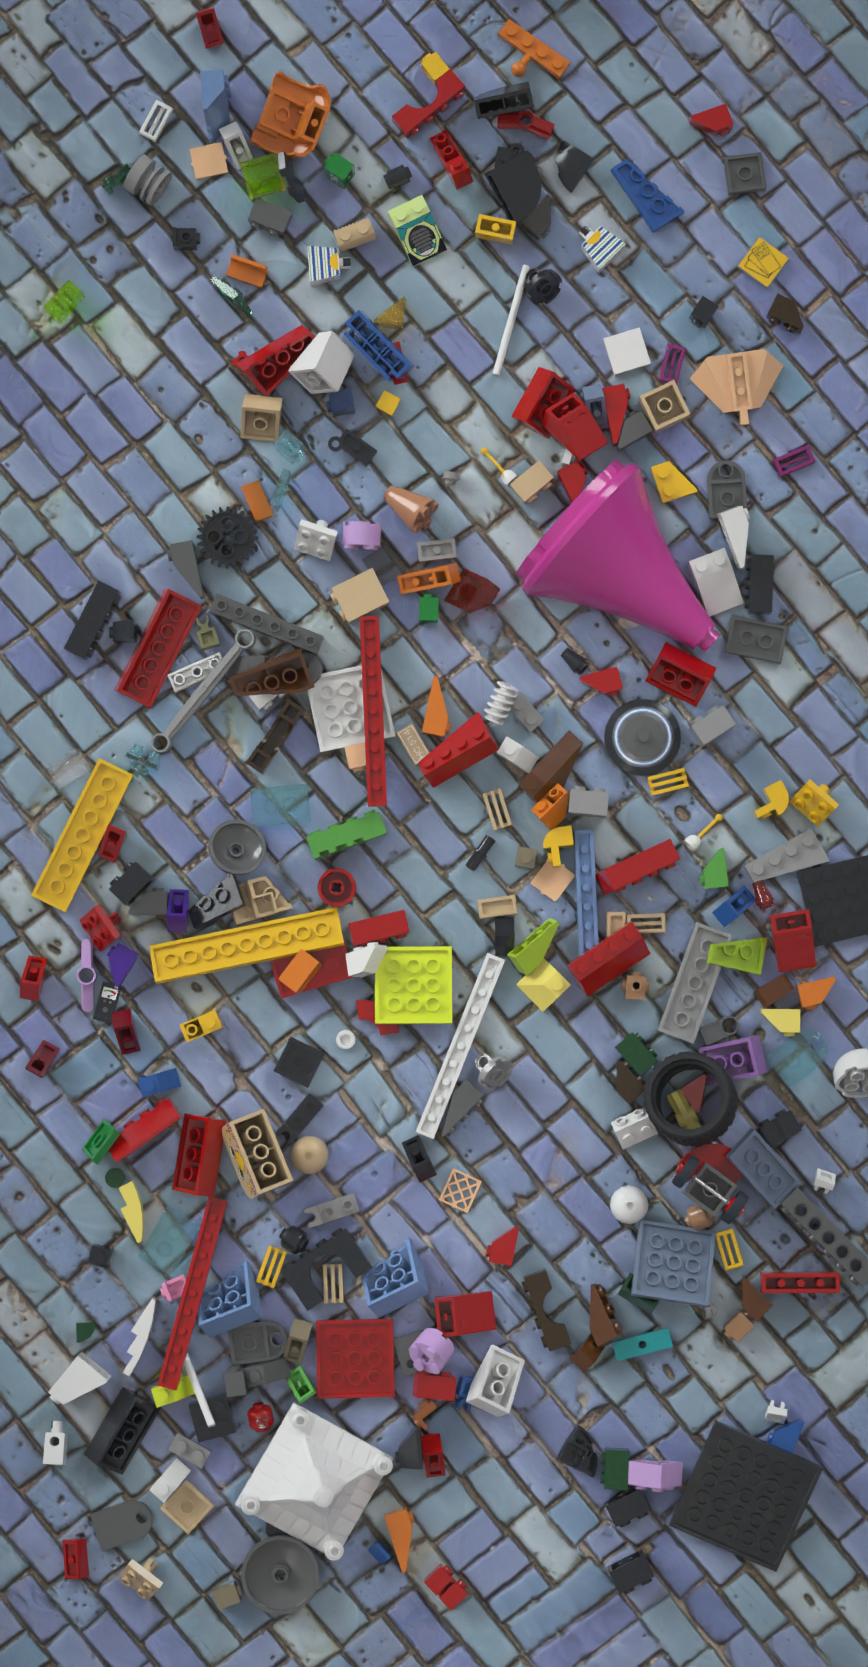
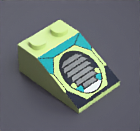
M422 195L388 211L391 224L413 267L447 251Z

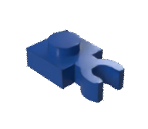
M460 1375L455 1393L459 1396L455 1402V1407L458 1410H461L463 1403H465L464 1409L467 1411L471 1409V1404L467 1403L466 1399L474 1377Z

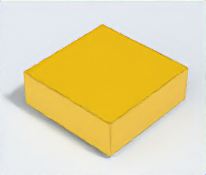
M384 390L375 408L392 417L401 399Z

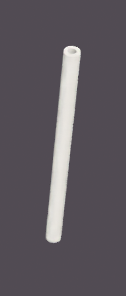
M528 265L522 266L492 373L496 376H500L526 283L525 276L530 269Z

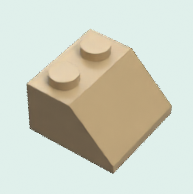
M245 394L242 404L240 438L278 442L283 398Z

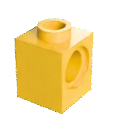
M434 52L432 55L429 53L422 59L421 69L434 86L436 85V80L450 70L437 52Z

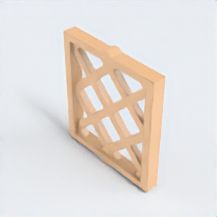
M453 1168L439 1200L451 1205L453 1208L468 1213L482 1181ZM455 1173L464 1175V1178L457 1180ZM452 1175H453L455 1181L449 1183L450 1180H451V1177H452ZM468 1179L475 1180L476 1184L469 1185ZM465 1180L468 1187L461 1189L459 1182ZM457 1184L459 1190L452 1192L450 1185ZM477 1186L473 1194L471 1188ZM448 1187L450 1193L444 1195L446 1188ZM469 1189L471 1196L464 1198L462 1191ZM460 1192L462 1199L455 1201L453 1195ZM451 1196L453 1202L449 1203L444 1198ZM471 1198V1201H470L469 1205L467 1206L465 1200ZM463 1201L465 1208L458 1207L457 1203Z

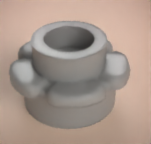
M444 471L443 477H441L448 484H456V481L460 480L458 472Z
M710 1302L707 1308L701 1307V1314L705 1320H713L714 1315L717 1314L715 1305Z

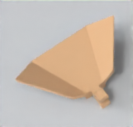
M765 349L710 356L702 362L689 379L723 413L739 411L740 425L749 424L747 410L760 408L763 405L783 364Z

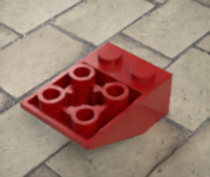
M574 393L545 410L542 425L579 461L608 444L606 437L586 404Z
M809 909L768 916L778 973L816 967Z
M492 1291L434 1297L437 1329L443 1333L441 1336L450 1337L496 1330Z

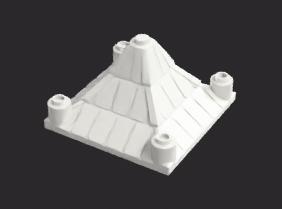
M293 1402L235 1505L241 1508L245 1514L255 1515L323 1552L329 1560H338L343 1556V1545L381 1479L392 1471V1461L394 1458Z

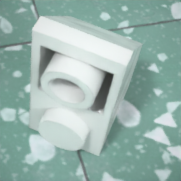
M378 942L368 943L367 947L353 948L352 952L346 953L348 976L362 978L376 973L387 951V946L379 945Z

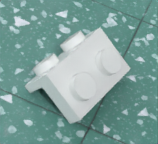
M645 1107L636 1109L632 1113L611 1122L622 1149H626L658 1134L646 1113Z

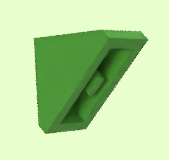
M301 1366L289 1373L290 1377L285 1378L300 1404L317 1393V1388Z

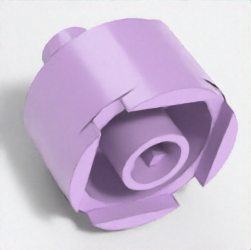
M343 521L342 545H344V548L359 550V546H363V549L378 551L381 543V523L375 522V524H370V522Z
M427 1328L409 1347V1354L414 1362L413 1366L418 1371L424 1370L428 1373L439 1374L454 1354L453 1343L449 1338L445 1339L441 1336L443 1334L441 1331Z

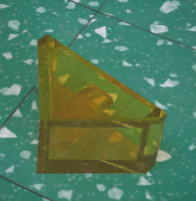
M402 297L375 318L374 324L377 327L403 330L406 310L405 297Z

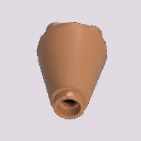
M390 486L384 494L387 504L414 533H418L422 528L427 529L432 522L430 518L439 507V504L432 498L400 487Z

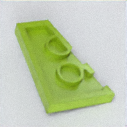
M768 937L710 944L707 963L761 975Z

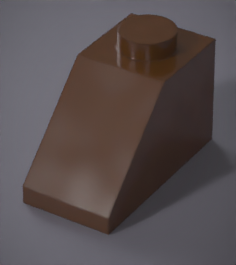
M743 1277L741 1279V1307L745 1310L743 1314L750 1321L754 1319L758 1322L773 1305Z

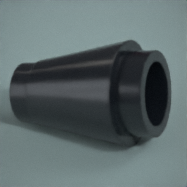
M569 648L565 649L561 654V657L574 674L581 675L589 666L586 658Z

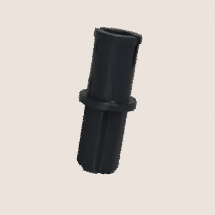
M485 835L479 846L474 848L475 852L466 863V867L475 871L483 858L487 857L486 854L496 841L490 836Z

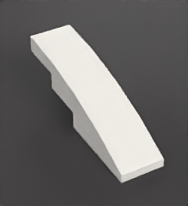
M155 1297L151 1299L131 1330L137 1337L127 1351L133 1356L123 1371L127 1376L132 1374L149 1339L157 1303Z

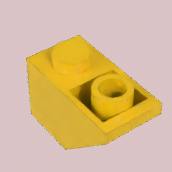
M217 1010L180 1024L186 1042L224 1028Z

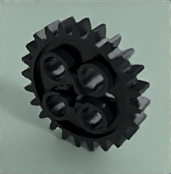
M227 506L226 512H223L221 507H219V513L212 510V517L206 514L205 516L208 521H201L204 527L197 530L202 534L196 536L197 539L202 540L197 545L204 547L200 550V553H207L204 557L205 560L212 558V565L217 561L218 568L225 564L226 569L229 568V564L236 568V562L243 565L242 559L249 561L248 554H255L251 548L258 547L253 541L259 540L257 536H253V534L258 532L257 529H252L255 522H248L251 517L248 515L244 518L245 512L241 511L238 514L236 507L233 512H230L229 506ZM224 521H233V526L230 529H225L223 527ZM237 526H240V529L230 536L231 541L225 540V534L229 536ZM212 533L219 534V539L216 542H211L209 536ZM238 534H245L246 540L244 542L236 541ZM221 542H223L218 550H215V547L219 545ZM225 547L232 548V553L228 556L222 554V550Z

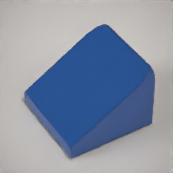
M378 1540L368 1549L380 1564L391 1558V1553Z

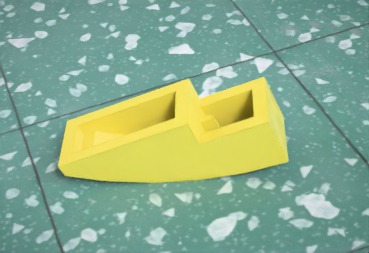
M133 1180L119 1187V1190L127 1204L121 1208V1211L137 1243L143 1241L144 1212L138 1188Z

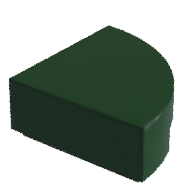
M96 1322L76 1323L77 1343L87 1340L93 1334Z

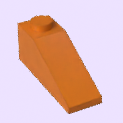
M457 563L397 575L401 594L451 585L461 581Z
M434 676L422 733L444 738L445 734L450 732L451 723H448V715L438 676Z
M407 1507L384 1515L402 1573L406 1572L412 1523L415 1522L412 1511L408 1512Z

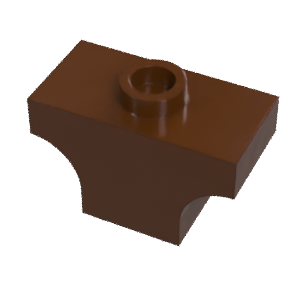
M590 1333L575 1349L569 1359L584 1372L596 1362L605 1347H598L592 1333Z

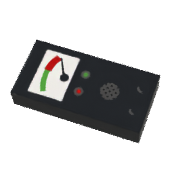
M103 982L93 1019L112 1024V1012L116 1011L122 986L117 990L114 984Z

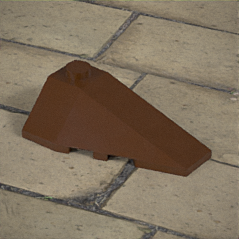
M301 648L282 654L229 677L235 696L298 694L315 687Z
M569 730L522 780L518 787L536 804L557 783L564 788L583 742Z

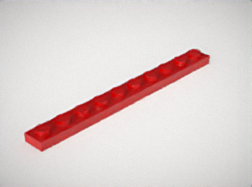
M379 616L360 617L367 800L368 807L387 806Z
M208 1197L157 1386L176 1391L178 1389L228 1201Z

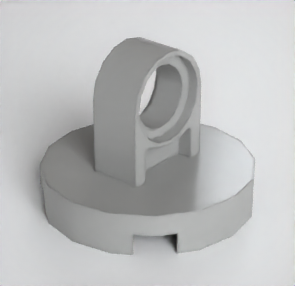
M480 1054L475 1061V1065L480 1071L478 1083L486 1091H492V1087L496 1085L502 1086L512 1073L510 1067L513 1066V1063L505 1056L493 1058L487 1054ZM488 1058L489 1062L482 1067V1061Z

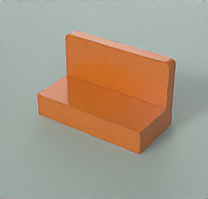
M231 254V262L226 277L262 289L268 274L267 266Z
M300 949L281 974L279 980L300 995L323 964L303 949Z

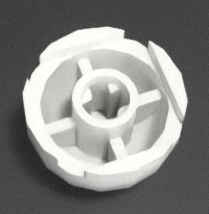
M622 1186L611 1197V1213L621 1223H637L644 1218L648 1211L649 1204L646 1195L635 1186Z

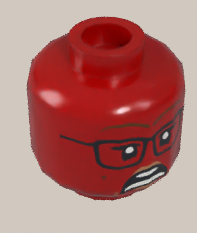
M263 1402L254 1403L253 1407L247 1412L249 1426L256 1432H266L274 1424L272 1408Z

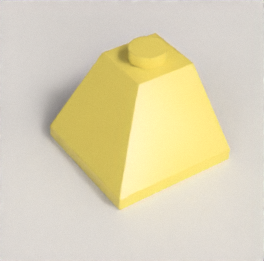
M543 958L536 971L525 975L516 985L544 1012L571 984Z

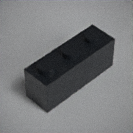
M751 554L749 559H746L745 570L749 571V578H745V590H748V597L744 598V609H747V614L770 615L772 613L774 555Z

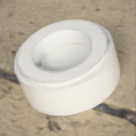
M342 1030L336 1037V1043L342 1049H350L356 1041L354 1033L350 1030Z

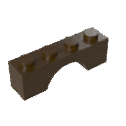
M288 699L263 740L256 746L246 761V764L263 775L305 713V709Z
M546 1269L523 1276L525 1280L521 1282L525 1293L529 1292L531 1300H528L531 1311H536L538 1317L534 1319L537 1329H542L544 1334L541 1337L544 1348L548 1347L549 1351H553L570 1345L571 1341L565 1324L553 1322L546 1316L543 1310L544 1298L552 1289Z

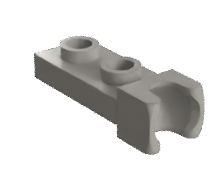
M354 1193L305 1208L303 1212L315 1215L314 1220L308 1223V1227L311 1228L359 1212Z

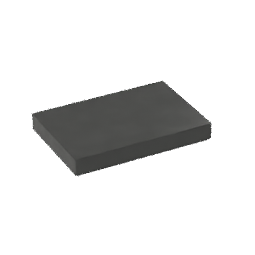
M732 615L724 653L781 664L788 626Z

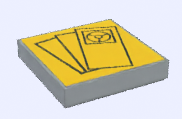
M759 236L736 268L767 290L790 258Z

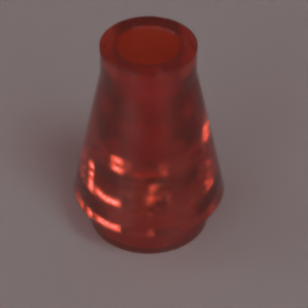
M763 880L753 883L756 906H759L760 910L772 907L774 905V898Z

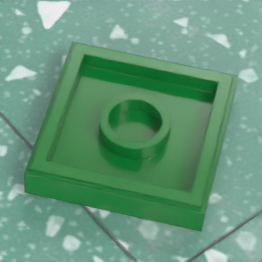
M104 1118L82 1150L92 1162L98 1165L121 1133Z

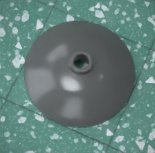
M229 820L217 826L212 832L208 849L212 861L219 869L232 875H245L253 872L261 865L266 853V843L261 832L251 823L242 820ZM232 850H237L238 854H233Z

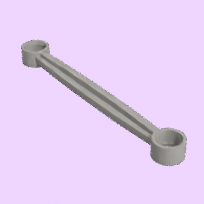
M242 629L237 632L234 646L203 680L163 734L158 733L152 737L151 746L153 750L159 753H166L171 749V739L206 700L243 650L250 649L255 645L256 636L252 631ZM245 632L250 633L252 636V641L247 646H243L240 643V636ZM163 736L167 739V747L164 750H159L156 748L155 742L157 738Z

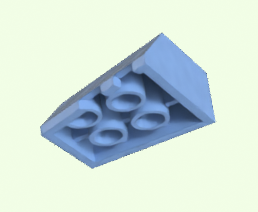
M223 69L200 71L203 110L209 143H213L220 135V128L230 123L228 98H231V87L228 75H224Z
M410 1238L404 1241L405 1244L400 1249H394L390 1253L391 1256L384 1262H378L362 1276L367 1306L378 1318L429 1294L423 1264Z
M247 1260L241 1264L242 1267L234 1272L232 1270L226 1274L227 1278L219 1283H213L204 1290L198 1311L199 1326L209 1338L261 1318L259 1287Z

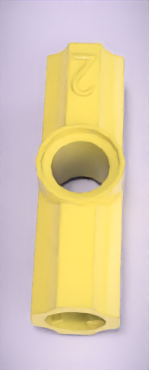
M680 1089L666 1096L675 1112L674 1116L682 1129L701 1127L694 1109L689 1105Z

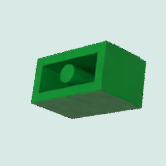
M336 152L333 156L329 155L324 162L325 176L342 189H345L355 175L354 164Z

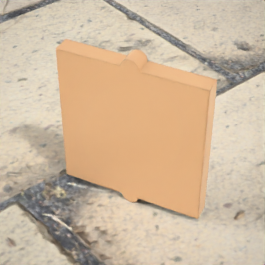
M222 142L189 149L192 159L191 166L194 169L196 180L228 173L227 156L224 155Z
M547 860L530 884L540 890L542 895L545 894L556 902L575 875L565 868L564 864L561 867L553 868V865L549 864Z

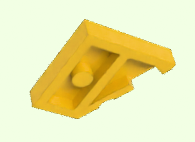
M669 461L650 467L662 504L698 492Z

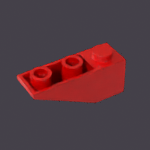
M447 130L430 137L429 139L456 190L474 182L469 166Z

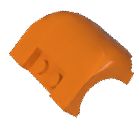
M278 71L275 73L270 85L269 95L258 124L254 127L249 144L276 156L284 151L292 159L302 158L313 151L318 142L331 107L330 95L327 88L322 84L307 85L293 80L283 72Z

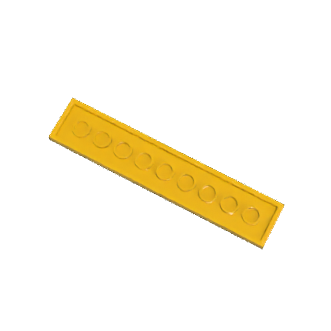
M334 907L151 945L149 949L155 983L159 984L294 956L300 949L309 953L345 944L338 908Z

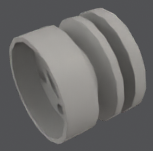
M144 154L130 169L123 188L133 195L141 191L140 199L142 201L146 200L148 205L153 206L168 188L172 172L168 169L164 171L165 168L162 165L155 169V160Z

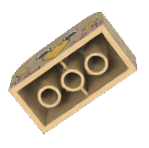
M264 1109L233 1120L222 1127L224 1144L240 1184L250 1199L288 1185L293 1181Z

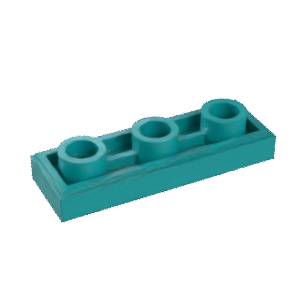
M668 1327L617 1340L612 1343L616 1361L673 1347ZM645 1341L646 1345L639 1347V1342Z

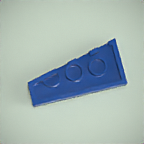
M628 159L610 170L653 233L684 214L685 211L681 207L676 206L668 195L665 196L658 189L659 187L651 183L645 177V174Z

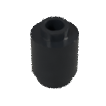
M403 164L387 171V174L383 175L389 189L403 186L411 182L409 178L413 177L409 167L404 168Z

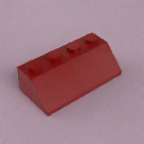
M628 922L572 960L566 967L585 995L589 997L650 955V952L633 922Z
M162 1098L155 1103V1109L152 1111L149 1109L145 1110L139 1115V1120L136 1122L131 1120L123 1126L125 1130L120 1132L121 1134L109 1149L116 1163L183 1118L171 1098L167 1100Z
M184 1113L172 1190L197 1196L214 1197L223 1146L222 1127L226 1125V1120Z

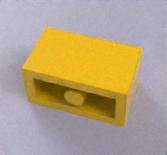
M479 214L475 238L512 245L516 221Z

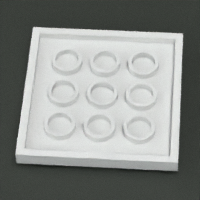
M362 665L321 674V678L314 684L315 687L308 690L320 752L345 748V746L365 742ZM382 675L384 739L396 736Z

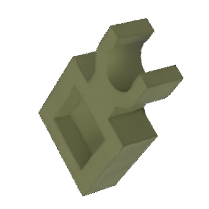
M205 615L206 622L204 624H201L199 619L196 618L197 625L201 628L196 633L202 651L220 646L215 626L209 628L208 615Z

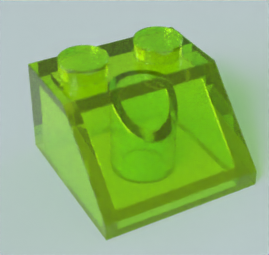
M277 153L240 162L250 200L287 190L284 178L279 171Z

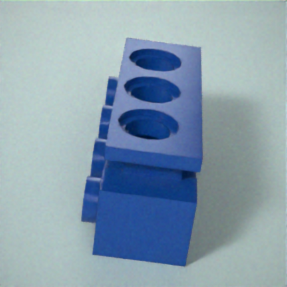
M358 310L345 323L351 331H345L343 334L387 381L394 379L392 375L397 379H402L414 367L363 311ZM354 332H356L365 341V343L361 342L354 334ZM367 346H370L372 350L378 355V357L373 355ZM381 359L389 366L391 371L383 366L384 364L380 361Z

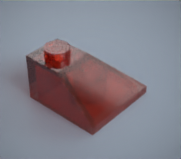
M463 568L460 573L461 581L454 583L444 601L471 613L490 606L499 593L500 588L487 578Z

